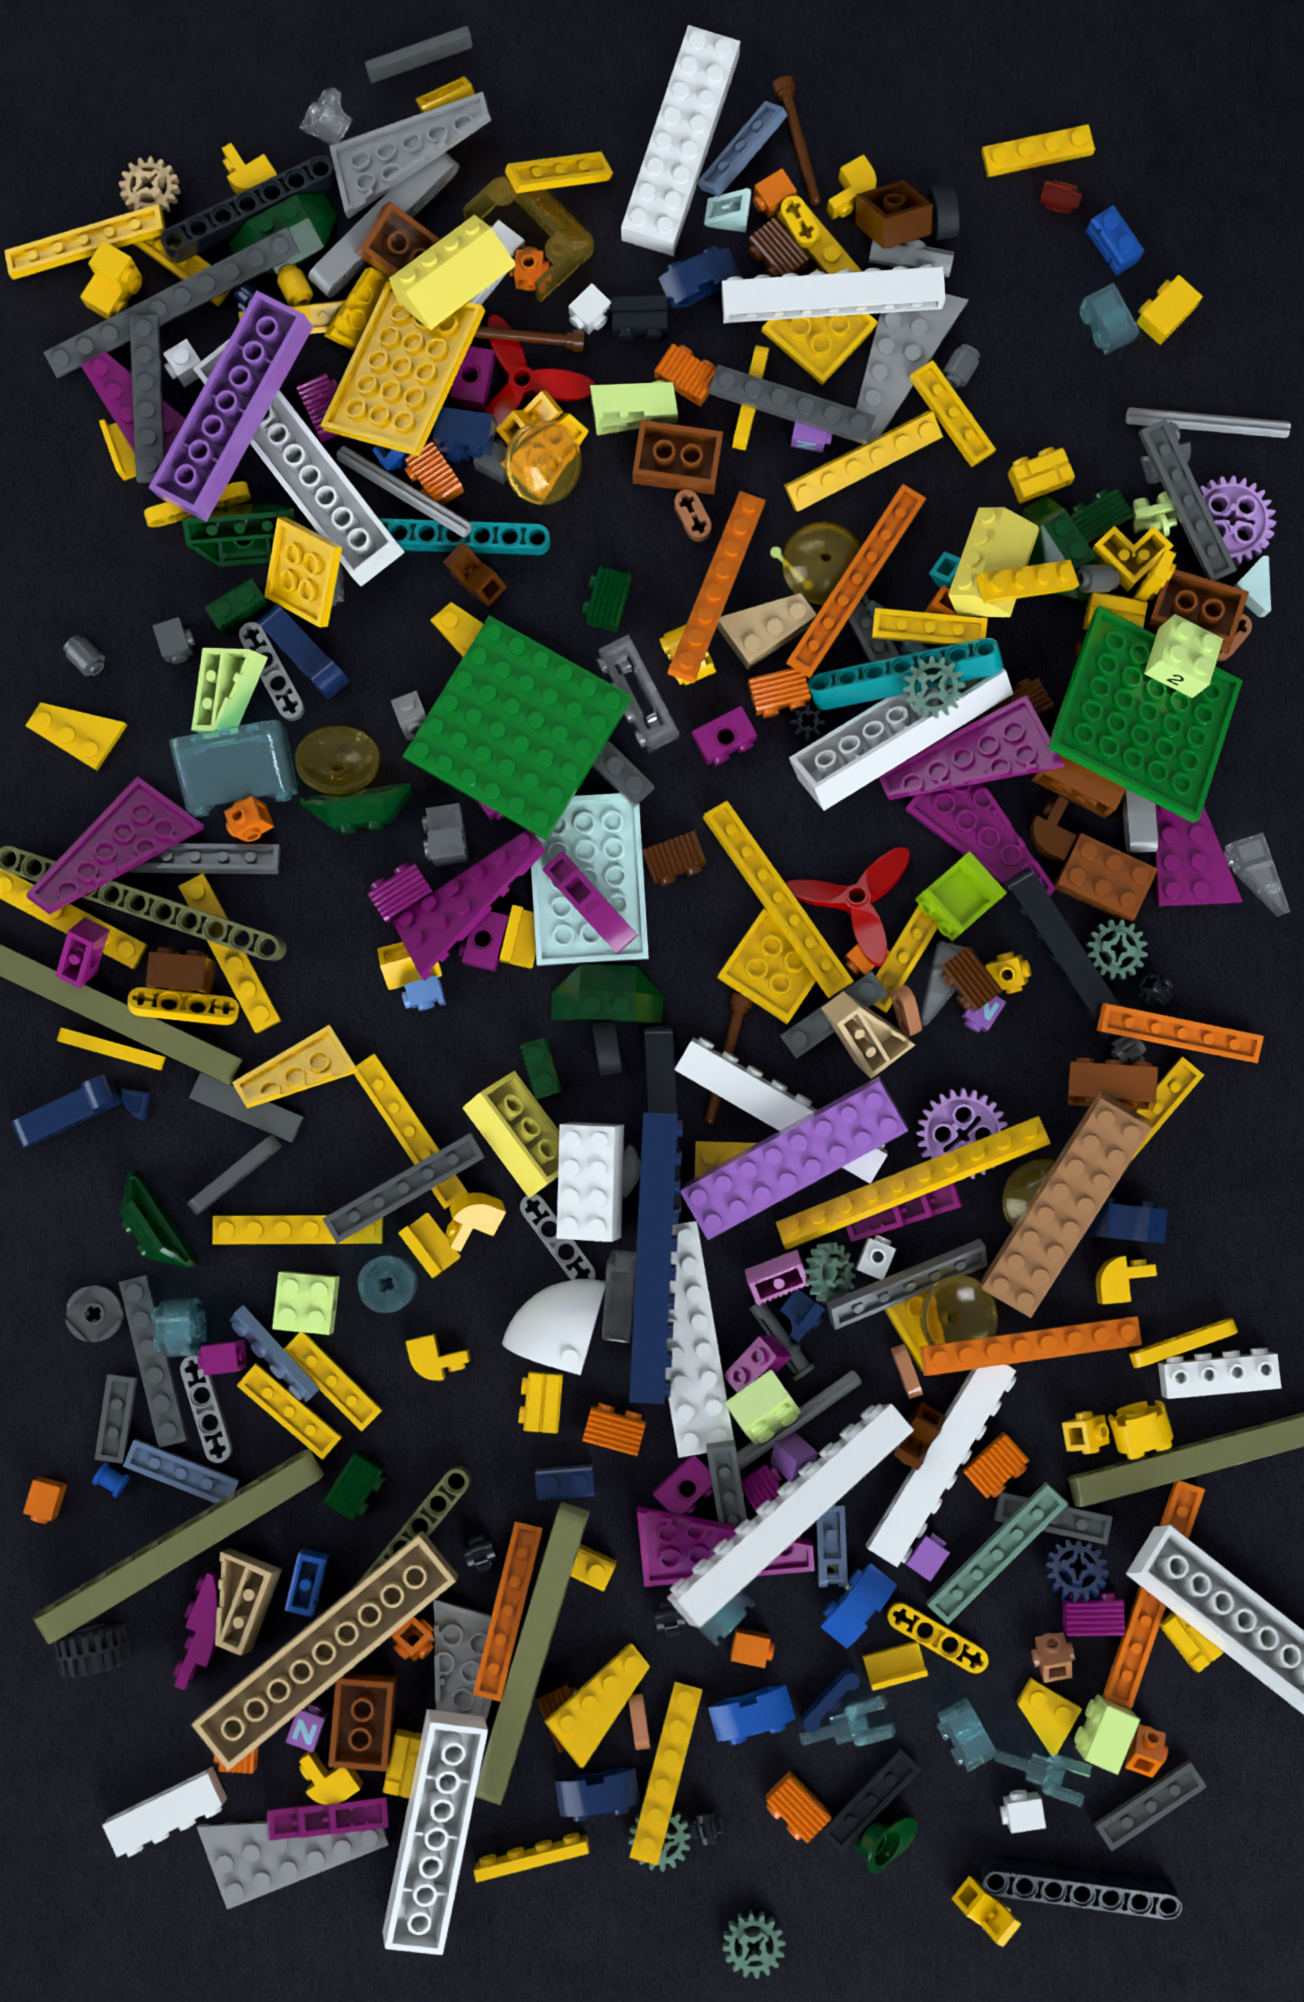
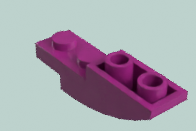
M561 851L542 869L560 892L617 954L638 936L634 929L564 851Z
M211 1569L206 1575H201L195 1589L199 1591L196 1602L191 1601L185 1613V1618H188L186 1628L196 1632L190 1633L184 1649L188 1650L185 1660H179L173 1676L177 1677L174 1686L185 1690L191 1684L198 1664L207 1667L212 1662L217 1647L215 1645L220 1589H218L219 1574L215 1569Z

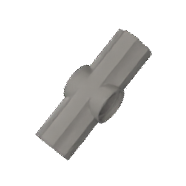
M873 240L869 262L891 267L906 266L908 269L932 264L936 267H943L944 277L949 278L954 252L926 247V244L920 240L908 241L896 245L894 248L883 249Z

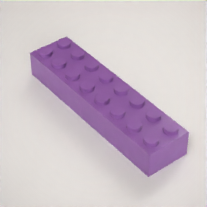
M256 290L148 487L159 498L207 522L313 329V325L303 313Z
M879 1076L682 1184L680 1193L707 1240L902 1135L908 1131V1127Z

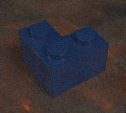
M442 407L435 422L432 439L442 456L451 462H460L461 459L469 460L470 456L478 458L483 455L491 456L497 422L493 414Z

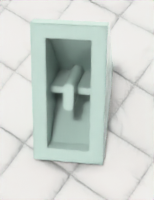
M746 188L720 195V197L709 198L704 225L712 228L746 232L751 190Z
M1263 556L1234 586L1249 591L1245 605L1258 617H1265L1271 611L1269 556Z

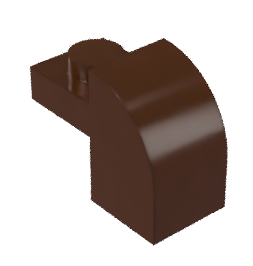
M463 542L443 561L451 571L450 574L454 579L488 607L507 588L495 571L483 564L469 546Z
M1058 796L1054 802L1049 800L1042 813L1046 817L1045 819L1036 816L1032 819L1030 825V839L1034 848L1041 855L1058 864L1065 860L1077 836L1057 826L1069 800Z
M922 1401L907 1421L914 1431L895 1447L893 1455L900 1459L902 1463L918 1471L924 1463L929 1446L940 1434L946 1416Z

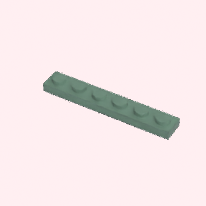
M1045 1482L926 1601L927 1606L944 1622L949 1624L1068 1505V1502L1051 1485Z

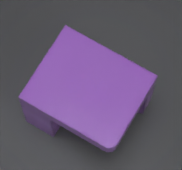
M794 1433L774 1442L770 1463L792 1483L800 1476L798 1471L810 1461L812 1463L816 1462L818 1452L798 1434Z

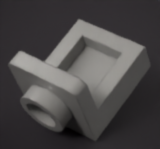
M417 691L391 700L406 740H411L415 737L427 717Z

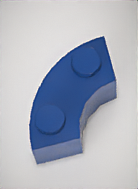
M871 1563L862 1571L859 1568L854 1571L848 1580L850 1586L837 1602L831 1601L823 1612V1615L826 1617L820 1627L845 1648L850 1647L868 1627L866 1622L876 1610L878 1612L881 1611L897 1586L894 1581Z
M786 1685L765 1686L744 1695L725 1698L708 1707L717 1742L729 1740L731 1745L742 1743L747 1740L746 1737L768 1730L769 1733L780 1732L786 1729V1723L796 1719Z

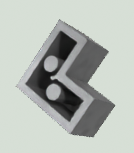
M460 804L426 808L427 816L422 817L424 833L428 835V839L423 840L426 857L428 856V860H432L436 867L469 862Z

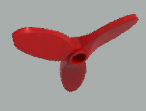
M491 315L488 319L487 327L511 329L499 316ZM490 339L494 354L509 377L508 383L495 396L484 412L493 414L497 427L513 410L519 409L526 397L531 395L537 396L541 391H547L554 401H577L591 397L590 385H595V383L589 377L559 369L531 370L526 365L525 356L519 342ZM520 378H527L529 383L525 386H519L516 384V381Z
M900 847L888 851L865 870L857 884L851 886L817 880H792L785 884L798 901L816 906L840 909L850 914L853 934L861 952L869 963L880 967L886 961L887 942L880 917L871 903L885 895L899 881L909 864V850ZM855 898H859V899H862L863 901L856 903V902H853L852 900L855 899Z

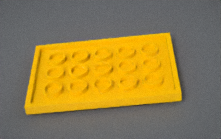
M386 282L323 418L321 427L324 431L420 457L485 313L483 306L467 302L430 330L397 303L390 282Z

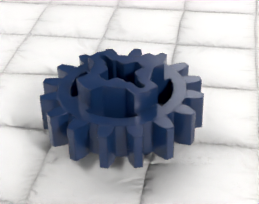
M1068 1539L1064 1543V1548L1057 1544L1054 1549L1055 1553H1049L1047 1559L1051 1563H1046L1045 1571L1050 1572V1574L1047 1575L1046 1581L1055 1583L1052 1588L1053 1593L1058 1590L1062 1591L1061 1599L1064 1600L1069 1595L1072 1596V1602L1076 1603L1078 1597H1082V1600L1086 1603L1089 1600V1594L1096 1598L1099 1595L1098 1588L1104 1589L1106 1582L1103 1579H1107L1109 1571L1103 1569L1107 1565V1560H1099L1100 1549L1095 1552L1091 1551L1092 1543L1089 1542L1084 1547L1082 1546L1081 1539H1077L1075 1545H1072ZM1072 1554V1557L1068 1560L1062 1559L1063 1557ZM1076 1562L1078 1572L1081 1573L1078 1580H1076L1075 1569H1073ZM1094 1580L1089 1586L1082 1588V1584Z

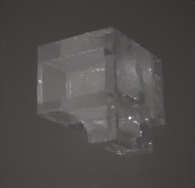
M334 87L323 91L318 102H313L308 108L299 128L307 134L317 136L329 146L340 143L353 120L341 108L340 98L342 94Z

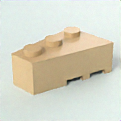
M799 593L722 616L717 628L746 669L749 670L809 628L817 615L803 595Z
M844 991L821 1008L854 1062L871 1079L915 1046L901 1030Z
M228 1549L220 1552V1561L222 1563L221 1579H219L218 1584L220 1600L219 1607H217L215 1645L242 1656L253 1650L282 1569L237 1550Z

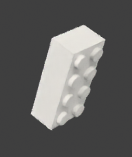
M578 1122L560 1124L557 1239L612 1242L621 1238L624 1125Z

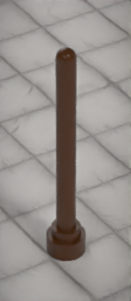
M783 76L776 79L772 86L775 96L783 101L810 203L816 206L820 203L821 199L793 100L794 91L796 90L794 79L792 76Z
M478 327L473 338L566 346V349H571V352L582 353L584 330L573 329L572 332H567V334Z
M732 993L730 1000L733 1014L722 1054L726 1051L733 1055L743 1016L747 1014L748 1009H751L753 1004L752 1000L737 993ZM711 1092L704 1118L707 1125L715 1123L722 1098Z

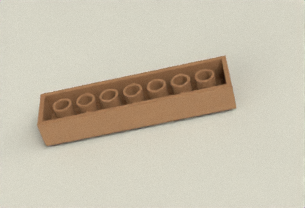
M1101 1091L1098 1093L984 1274L981 1282L982 1290L1028 1317H1032L1152 1129L1148 1118Z

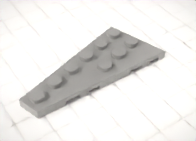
M484 93L474 94L329 146L344 211L348 219L490 122L491 117Z
M945 294L946 299L942 309L880 313L856 407L857 410L876 416L867 442L883 434L913 387L912 382L909 380L910 375L929 363L944 337L952 328L955 320L965 308L968 299Z
M435 1598L433 1600L436 1710L484 1716L486 1722L492 1699L472 1694L492 1615Z
M267 1821L238 1824L230 1822L219 1825L199 1824L197 1826L227 1909L385 1847L390 1843L385 1828L337 1835L328 1834L269 1841Z

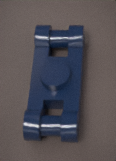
M847 1667L843 1669L804 1711L802 1722L807 1732H817L821 1725L820 1719L828 1711L834 1712L843 1701L841 1698L847 1690L858 1688L860 1679L854 1668Z

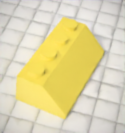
M473 215L391 276L389 281L397 303L431 330L516 265L492 228L476 215Z
M1005 507L978 508L948 594L957 616L1011 617L1016 599L984 604L975 577L984 572L1028 566L1039 533V527L1036 524Z
M515 1071L481 1091L463 1107L464 1111L529 1198L558 1178L559 1130Z

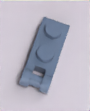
M833 1505L816 1520L818 1587H827L828 1584H838V1587H847L845 1506ZM837 1564V1572L827 1573V1565Z

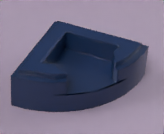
M121 1088V1099L129 1113L137 1119L146 1121L151 1093Z

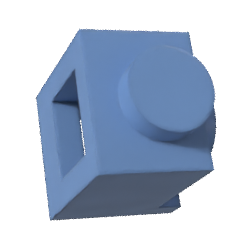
M437 975L428 977L426 981L422 979L404 984L406 992H402V997L406 1009L418 1007L419 1011L435 1007L434 1002L436 1001L441 1006L447 1004L440 979Z

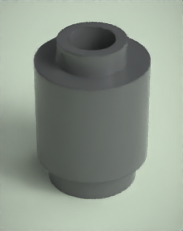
M962 344L960 348L954 351L942 371L952 387L966 386L979 365L980 353L967 344Z
M1108 564L1083 565L1076 574L1079 582L1078 587L1083 593H1108L1116 589L1119 584L1118 570Z
M75 635L64 645L63 650L66 652V657L84 676L97 675L104 668V655L87 638Z

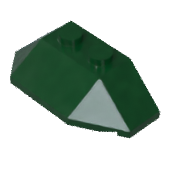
M324 193L295 194L247 220L228 245L232 253L235 254L287 227L301 254L265 272L266 274L277 275V272L284 266L290 264L297 265L325 250L337 216Z
M1046 495L1023 509L1022 517L1039 527V533L1028 563L1029 566L1071 560L1075 574H1077L1083 565L1098 564L1095 554L1068 512ZM1079 587L1070 591L1053 593L1075 599V601L1079 602L1087 600L1091 593L1081 592Z
M273 503L217 506L213 509L207 522L192 514L182 518L186 546L197 551L219 567L270 563L277 518L287 517L296 522L294 509Z
M409 782L300 798V804L334 831H339L340 834H351L356 832V828L367 827V830L383 829V824H390L412 796L414 790Z
M580 964L552 992L551 1020L663 1024L664 996L637 966Z
M139 1170L130 1171L127 1174L119 1213L123 1217L121 1224L129 1234L133 1233L138 1240L136 1246L142 1256L145 1258L149 1257L150 1260L185 1267H195L200 1264Z

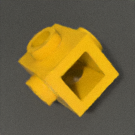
M1013 952L997 955L996 961L985 965L1001 989L1006 990V994L1023 990L1022 985H1025L1029 981L1028 977L1031 976L1029 963L1027 960L1023 961L1022 954L1014 956ZM1007 970H1010L1013 976H1010L1007 973Z
M1092 1411L1076 1413L1075 1419L1062 1423L1067 1451L1082 1450L1083 1454L1099 1452L1100 1446L1110 1443L1105 1415L1093 1416Z

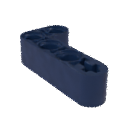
M278 603L256 621L328 700L349 682L343 671L331 658L321 651Z
M109 1075L94 1077L82 1083V1088L13 1120L11 1124L22 1148L33 1146L121 1104L123 1101L112 1077Z

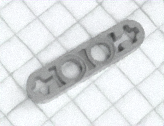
M255 622L245 623L239 631V637L244 648L256 649L255 652L259 654L266 652L273 656L272 663L263 668L260 677L274 704L284 719L288 721L298 720L304 713V704L270 640L259 624ZM248 631L259 632L256 638L261 647L256 648L251 639L246 640L249 637ZM278 676L285 678L286 685L282 690L275 691L271 688L272 679ZM288 695L293 704L298 703L295 707L296 712L293 714L289 711L284 712L288 708L283 698H280L278 701V697Z
M536 1194L530 1198L525 1196L520 1203V1210L568 1277L571 1280H576L577 1270L573 1266L571 1271H569L566 1265L573 1263L578 1256H581L583 1261L578 1264L583 1270L586 1268L590 1269L591 1272L588 1274L590 1280H594L596 1276L594 1267L573 1239H557V1234L553 1237L543 1235L541 1227L546 1221H553L557 1225V1217L544 1199ZM529 1199L533 1202L536 1200L540 1202L538 1210L542 1215L545 1210L550 1214V1216L541 1219L537 1225L533 1222L534 1219L538 1218L535 1213H527L525 1210L528 1207L527 1200ZM568 1243L574 1248V1256L569 1260H563L558 1255V1249L562 1244Z
M191 1355L181 1363L182 1379L205 1454L211 1462L221 1463L232 1454L231 1439L211 1375H204L206 1382H199L191 1386L190 1381H195L196 1378L193 1372H188L187 1367L191 1365V1360L198 1364L197 1355ZM203 1369L197 1370L199 1379L204 1377ZM205 1387L209 1390L210 1398L206 1403H200L196 1400L195 1391L197 1388ZM207 1414L217 1417L218 1426L215 1430H207L204 1427L203 1419ZM222 1432L223 1436L217 1437L220 1446L225 1445L226 1450L222 1452L223 1457H219L218 1453H212V1449L216 1447L215 1440L213 1438L208 1441L207 1436Z

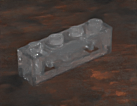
M629 634L600 648L599 655L601 658L597 659V662L603 674L609 673L613 681L610 684L628 693L633 698L624 715L628 723L634 722L638 730L634 734L641 748L646 746L648 751L651 752L679 738V732ZM628 656L635 667L634 676L653 711V714L646 717L647 724L651 729H647L645 726L643 712L624 677V674L632 671L631 664L627 660ZM616 664L620 667L621 675H619L615 667ZM657 712H658V714H659V716H660V718H661V720H662V722H663V725H661L660 722L658 721V718H657V715H656Z

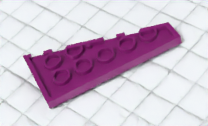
M103 352L81 364V367L135 453L132 374L109 354ZM163 401L166 456L186 419Z
M1025 695L931 744L878 778L889 800L1063 768L1065 766L1059 754L1047 748L1050 737L1028 696Z
M137 776L26 893L27 898L50 915L202 831L204 825Z
M983 783L919 794L906 807V812L965 856L970 851L1001 885L1004 886L1006 880L1024 868L1029 867L1035 873L1049 896L1056 889L1039 863L1034 860L1026 848V844L1017 835L1011 826V822Z
M1155 804L1158 848L1154 852V866L1158 869L1155 874L1157 907L1243 902L1205 807L1203 806L1200 819L1192 823Z
M528 830L524 831L392 920L419 975L424 981L431 975V968L439 960L443 962L449 956L447 951L457 941H463L492 909L490 905L499 895L503 897L510 890L508 885L517 876H523L545 852V849L534 833Z
M637 1506L644 1587L675 1584L681 1578H684V1580L688 1579L694 1573L691 1569L703 1558L706 1560L710 1559L715 1554L713 1549L722 1540L727 1539L729 1541L737 1534L734 1531L737 1525ZM798 1537L757 1576L815 1571L812 1540Z

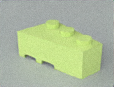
M660 380L652 383L590 385L597 435L639 429L641 420L667 424L678 423L673 382Z
M203 648L191 730L208 737L234 738L268 657L250 649Z

